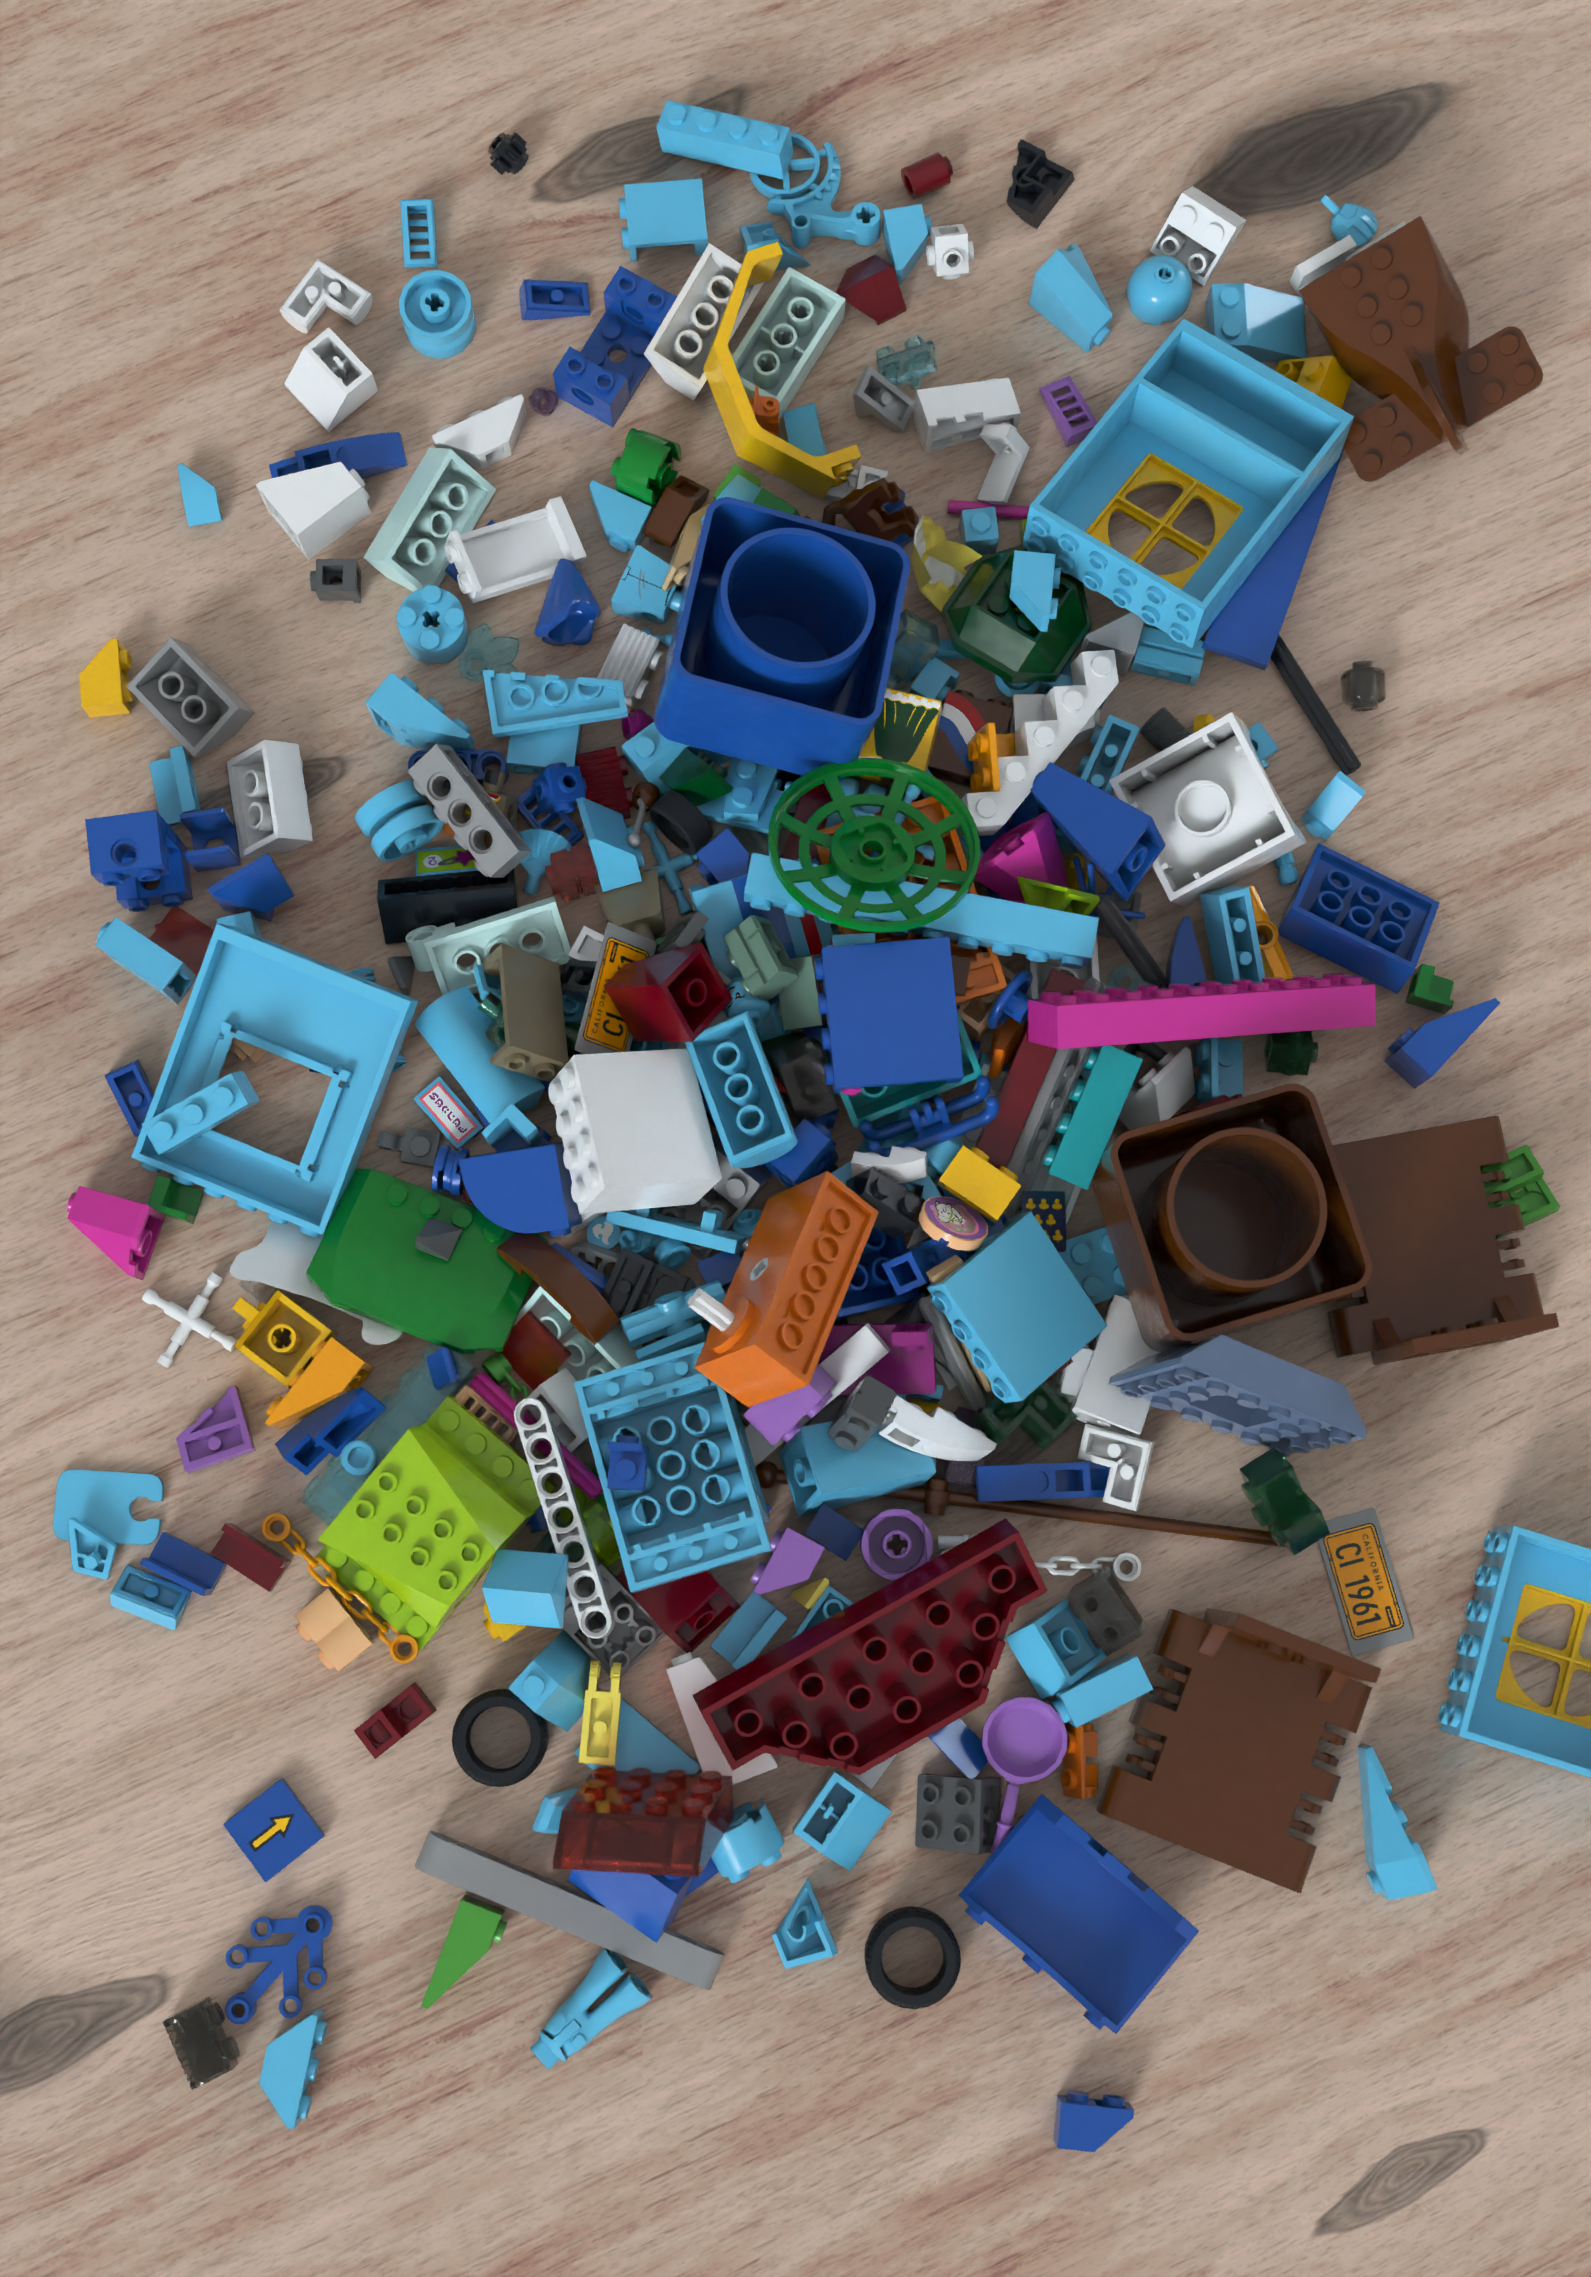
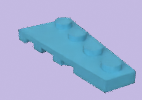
M483 670L494 738L628 717L622 680L585 677L569 679L560 678V675L546 674V677L530 676L520 672L504 674L495 673V670Z

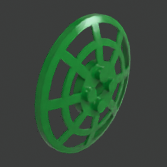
M865 757L856 758L851 762L842 764L827 763L810 770L795 780L784 791L774 807L768 829V851L778 880L787 892L804 908L820 918L842 927L858 931L886 933L924 926L941 918L957 906L968 893L975 879L980 859V838L976 823L969 809L958 795L942 781L923 770L905 763ZM870 775L892 778L894 782L888 796L877 794L845 796L838 779L847 776ZM825 783L832 801L819 808L808 819L806 824L787 814L792 805L802 795L814 787ZM907 785H915L930 794L945 806L952 815L933 824L920 810L902 801ZM877 806L884 809L881 816L856 817L851 807ZM838 812L843 824L835 831L833 837L816 830L826 818ZM897 812L913 820L921 827L922 831L909 835L902 826L894 822ZM781 826L800 836L798 854L802 869L784 871L781 866L778 852V836ZM957 827H960L967 846L966 871L945 869L946 850L941 836ZM810 842L830 850L829 864L812 866L809 855ZM931 842L935 855V866L930 867L914 863L915 848ZM871 849L875 852H879L881 855L878 857H869L864 853V851ZM838 875L844 882L851 885L847 897H843L831 890L821 879ZM908 876L928 880L921 890L908 898L898 886ZM810 881L823 896L842 906L839 913L826 909L811 900L793 883ZM939 882L961 884L950 900L933 911L922 915L914 906L927 898L936 889ZM865 891H885L893 903L866 904L861 903V899ZM856 911L877 914L900 911L907 919L878 922L853 918Z

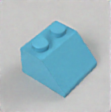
M577 798L576 802L602 891L605 892L641 882L642 878L639 867L645 866L640 846L633 848L627 841L628 836L633 833V825L626 827L623 815L586 798Z
M1071 1596L1025 1622L1005 1637L1041 1700L1070 1687L1107 1658Z

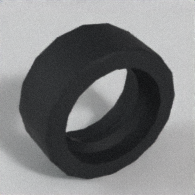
M674 790L666 791L650 807L649 813L658 829L683 852L690 855L696 854L713 837V830L705 816L691 801Z

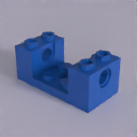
M620 266L604 291L606 312L581 352L569 347L553 372L557 397L605 424L614 427L652 366L644 352L677 296ZM615 350H621L627 354V357L622 362H613L609 359V355Z
M157 810L85 819L91 875L105 886H116L117 901L125 909L132 912H141L148 910L150 905L162 904L164 907H177L183 905V901L193 900L189 862L185 858L187 847ZM161 879L156 889H146L148 881Z
M699 1085L709 1123L717 1129L701 1085ZM804 1118L794 1129L798 1140L796 1146L783 1156L761 1165L788 1188L829 1171L839 1159L834 1148L837 1144L830 1138L832 1133L817 1121L812 1125Z

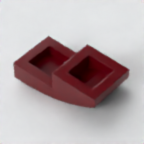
M415 1682L356 1728L354 1732L376 1759L436 1712L437 1709Z

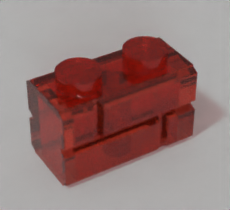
M586 843L571 847L569 852L564 849L551 853L549 857L551 865L545 866L553 895L560 893L562 900L569 902L579 899L581 894L585 897L596 894L594 886L600 883L590 847Z

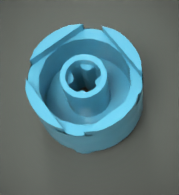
M426 585L424 588L411 593L402 602L396 616L397 624L408 652L415 659L427 664L429 662L444 664L453 661L464 651L468 641V623L461 603L452 593L436 585Z
M758 1800V1807L755 1808L749 1802L730 1810L714 1821L717 1828L711 1833L708 1828L701 1833V1838L720 1875L728 1877L731 1883L739 1882L750 1874L749 1870L762 1863L763 1866H768L782 1857L779 1849L783 1846L785 1840L763 1800Z

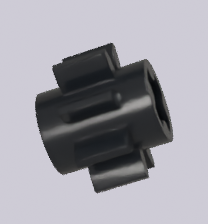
M516 132L512 136L500 133L492 141L488 152L491 154L490 159L492 160L490 165L501 175L505 171L517 174L525 166L529 155L526 153L527 148L524 147L527 142Z

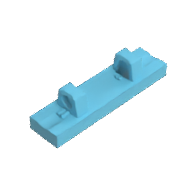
M658 1208L607 1212L606 1222L732 1254L746 1250L741 1244L749 1237L748 1235L721 1229L723 1212L714 1209L704 1211L701 1224L657 1213Z

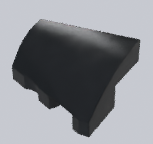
M1021 139L1017 146L1019 154L1017 164L1013 166V184L1008 191L1007 204L1018 217L1037 229L1072 184L1074 175L1072 171L1048 160L1044 150Z

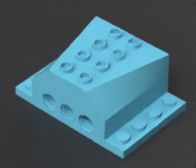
M705 1342L574 1382L631 1593L772 1551L764 1523L771 1520L736 1399L694 1368ZM618 1436L639 1437V1443L649 1447L646 1491L607 1488L610 1459L607 1442H617Z

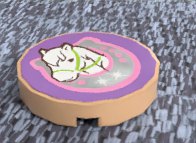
M936 1196L929 1198L923 1203L918 1220L923 1230L932 1239L939 1242L940 1238L949 1242L947 1246L963 1251L978 1249L986 1239L988 1225L985 1219L964 1202L950 1197Z

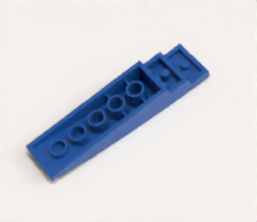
M1344 448L1337 462L1209 626L1201 648L1265 671L1300 577Z

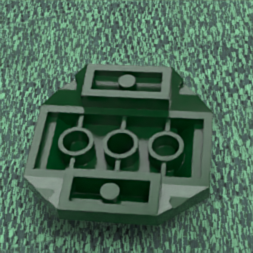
M1019 545L976 560L944 605L941 613L954 650L1011 684L1030 683L1041 680L1043 682H1056L1091 628L1083 582L1061 572L1059 589H1052V598H1058L1056 619H1049L1048 630L1043 632L1023 612L1015 611L1013 608L1018 607L1009 598L1014 550H1028Z

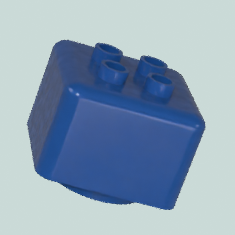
M724 497L713 501L706 510L685 578L654 712V723L658 732L670 741L802 776L810 770L827 763L842 764L859 758L883 707L910 570V560L907 553L899 545L887 540L739 499Z

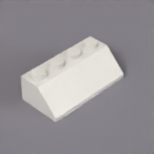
M710 243L644 352L646 358L665 383L693 401L707 380L703 367L736 276L742 265ZM763 283L746 288L729 341Z

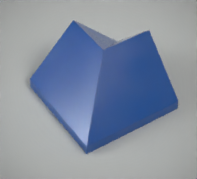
M268 853L207 888L225 911L236 914L250 911L255 918L272 921L275 907L294 896L281 871Z

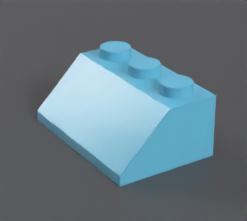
M654 722L621 745L625 761L642 782H650L658 787L660 797L671 789L659 777L685 748L695 755L699 751L703 752L719 766H723L731 760V757L670 741L658 732Z

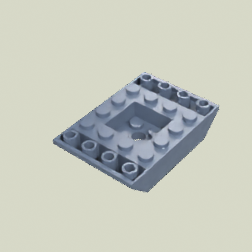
M1222 1334L1148 1356L1111 1376L1108 1383L1120 1388V1392L1125 1396L1133 1398L1143 1397L1150 1400V1404L1153 1407L1163 1410L1173 1409L1180 1412L1183 1419L1193 1422L1203 1421L1210 1424V1428L1213 1431L1223 1434L1233 1433L1240 1436V1441L1255 1446L1263 1445L1270 1448L1269 1452L1280 1457H1290V1454L1297 1452L1309 1453L1310 1450L1317 1448L1329 1449L1331 1445L1336 1444L1349 1445L1350 1441L1365 1439L1367 1435V1430L1345 1385Z

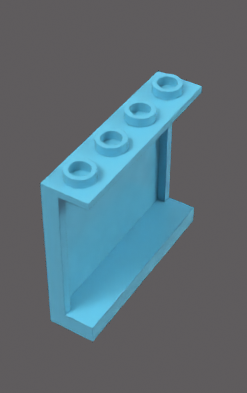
M1031 1211L1012 1216L1004 1223L1007 1228L944 1280L926 1287L932 1295L934 1306L944 1313L952 1325L953 1334L965 1344L972 1354L971 1359L974 1365L984 1372L991 1383L993 1393L1003 1400L1004 1403L1024 1400L1108 1326Z

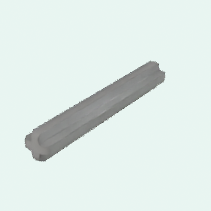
M932 1295L922 1297L919 1300V1309L926 1323H933L934 1339L968 1408L972 1411L984 1408L986 1406V1397L956 1336L952 1332L948 1319L944 1313L934 1306Z

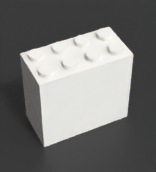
M687 1049L573 1055L551 1081L548 1095L550 1102L555 1106L557 1115L556 1130L558 1135L562 1137L564 1165L570 1171L572 1180L571 1196L573 1201L577 1203L579 1215L692 1205L697 1203L722 1179L696 1071Z

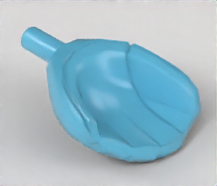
M1325 194L1319 200L1333 213L1331 230L1337 242L1350 235L1357 244V248L1367 243L1376 234L1377 219L1375 214L1368 208L1344 203L1338 207Z

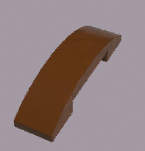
M516 1232L496 1248V1252L520 1275L525 1271L571 1315L570 1323L594 1346L620 1324V1320L592 1283L568 1259L533 1233Z

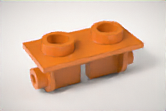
M755 386L754 398H748L755 418L764 430L777 436L780 430V404L773 397L759 396V386Z
M1064 1723L1067 1731V1751L1063 1757V1770L1061 1773L1064 1796L1079 1799L1095 1797V1790H1099L1098 1764L1086 1763V1757L1098 1756L1097 1731H1094V1724L1085 1723L1077 1728Z

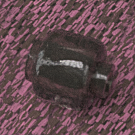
M1372 661L1353 662L1352 669L1346 670L1341 675L1342 702L1347 706H1351V711L1354 712L1378 709V704L1386 699L1384 671L1381 668L1372 667Z

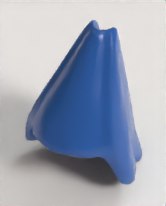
M562 558L558 561L534 632L537 637H542L544 643L553 646H564L566 644L583 646L588 644L592 638L595 619L601 614L599 604L571 560Z

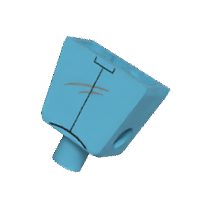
M637 545L611 599L612 611L619 615L661 625L665 624L671 610L678 612L682 596V586L678 584L667 591L662 589L670 564Z

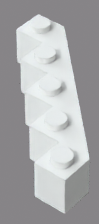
M1114 650L1081 652L1070 664L1073 686L1053 687L1042 699L1045 721L1024 722L1014 733L1017 756L998 757L1000 791L966 793L961 800L969 809L976 823L979 836L994 835L1008 821L1031 792L1030 789L1033 787V781L1037 774L1044 771L1049 762L1054 764L1117 686L1119 681ZM960 829V836H961V837H964V835H963V833H962V831H961V829Z

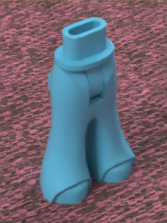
M606 1948L599 1952L583 1981L551 2016L544 2029L539 2032L540 2038L530 2048L546 2068L551 2069L559 2060L565 2062L569 2056L585 2047L610 2024L625 2014L640 2008L653 1998L646 1985L636 1975L630 1973L597 2008L592 2011L588 2010L611 1985L627 1972L628 1967L617 1953Z

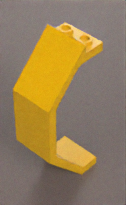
M775 242L747 251L736 276L703 370L736 455L823 500L830 488L845 483L850 473L855 470L854 467L861 458L857 444L823 456H812L764 430L755 418L728 347V341L746 288L771 280L783 253L779 242Z

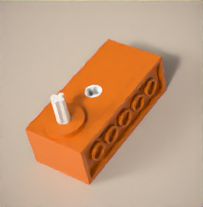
M828 1171L768 1198L723 1303L720 1304L701 1288H698L694 1295L688 1299L689 1307L712 1324L694 1368L746 1407L754 1406L808 1386L879 1211Z

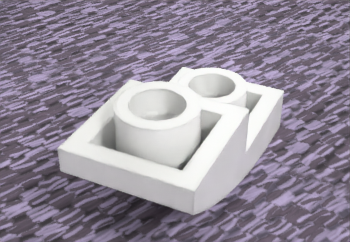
M892 1146L889 1157H883L877 1153L854 1151L851 1161L852 1177L875 1167L877 1171L881 1170L882 1175L886 1174L887 1177H892L893 1182L905 1183L922 1179L927 1176L928 1172L927 1152L919 1151L913 1147L901 1148Z

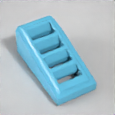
M433 199L400 200L404 267H437ZM427 214V220H409V215ZM409 227H428V232L410 233ZM429 239V245H410V240ZM411 252H430V258L411 259Z

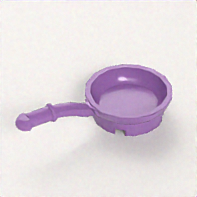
M1015 1697L1002 1702L989 1714L983 1727L982 1746L987 1760L1000 1775L1005 1777V1780L1009 1781L1000 1818L996 1822L998 1826L993 1845L991 1846V1855L1011 1832V1829L1014 1828L1012 1822L1017 1804L1019 1784L1034 1782L1048 1777L1060 1766L1067 1751V1731L1060 1715L1050 1704L1035 1697Z

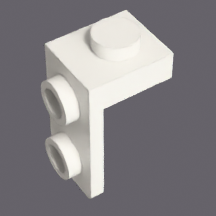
M1004 422L999 425L984 424L980 436L996 454L977 499L982 503L1005 505L1030 447L1017 433V429L1013 425Z

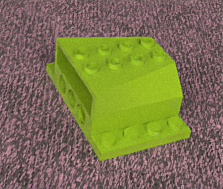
M448 1395L426 1423L411 1427L404 1433L318 1538V1541L326 1545L316 1556L323 1558L336 1571L339 1581L350 1590L360 1593L372 1605L373 1610L402 1635L407 1634L414 1637L421 1651L490 1569L497 1551L508 1547L541 1506L528 1461L452 1395ZM547 1478L545 1489L551 1494L557 1485Z

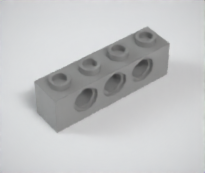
M434 745L407 771L414 779L412 782L414 788L432 802L435 806L433 808L435 815L442 822L449 824L455 832L453 836L456 842L463 849L470 851L476 859L474 861L476 868L484 876L504 878L532 852L450 745ZM446 779L451 784L450 792L447 795L443 790V784ZM467 805L471 808L472 812L468 822L464 818V809ZM487 832L492 836V844L489 848L484 843V837Z

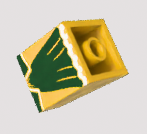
M886 688L881 714L859 758L888 759L905 763L927 772L942 715V701ZM861 775L864 779L881 782L882 776Z

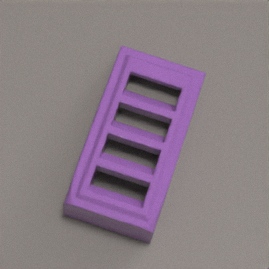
M1065 377L1040 388L1039 391L1066 447L1083 441L1095 427L1097 421L1071 377ZM1063 388L1067 390V393L1055 398L1051 394ZM1068 399L1072 400L1073 403L1065 405L1061 408L1058 405L1059 403L1064 402ZM1074 409H1076L1078 412L1068 417H1065L1064 415L1065 413L1070 412ZM1081 419V424L1071 427L1070 423Z

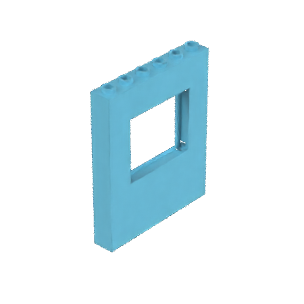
M216 924L144 1122L218 1081L233 1038L328 1075L332 1079L300 1165L214 1130L205 1132L172 1152L158 1155L143 1127L131 1158L141 1161L140 1166L149 1171L160 1173L163 1170L173 1174L172 1179L181 1184L192 1185L195 1183L205 1187L204 1192L217 1198L228 1196L237 1200L236 1205L243 1209L256 1211L257 1208L269 1213L267 1217L275 1222L287 1224L289 1221L299 1225V1230L313 1237H319L320 1234L324 1235L354 1174L419 1000L232 925Z

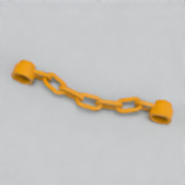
M274 1513L264 1519L262 1533L265 1538L272 1542H279L291 1554H300L308 1562L307 1569L309 1573L321 1585L326 1587L332 1586L342 1596V1604L348 1611L360 1620L368 1619L377 1627L379 1638L390 1647V1655L396 1662L404 1664L416 1659L420 1651L416 1639L407 1634L402 1635L387 1621H380L372 1614V1605L360 1593L343 1588L336 1581V1571L323 1558L318 1556L312 1557L305 1549L306 1542L293 1529L289 1517L284 1514ZM277 1521H281L284 1524V1531L279 1535L273 1531V1525ZM291 1534L300 1542V1544H294L295 1549L285 1541ZM318 1562L331 1574V1576L327 1575L325 1577L326 1581L313 1569V1567L317 1568L319 1566ZM351 1595L355 1596L367 1607V1609H362V1614L347 1602V1600L352 1601ZM387 1627H390L398 1635L392 1642L383 1634V1632L387 1633L389 1631ZM402 1642L410 1643L412 1650L409 1655H403L400 1652L399 1648Z

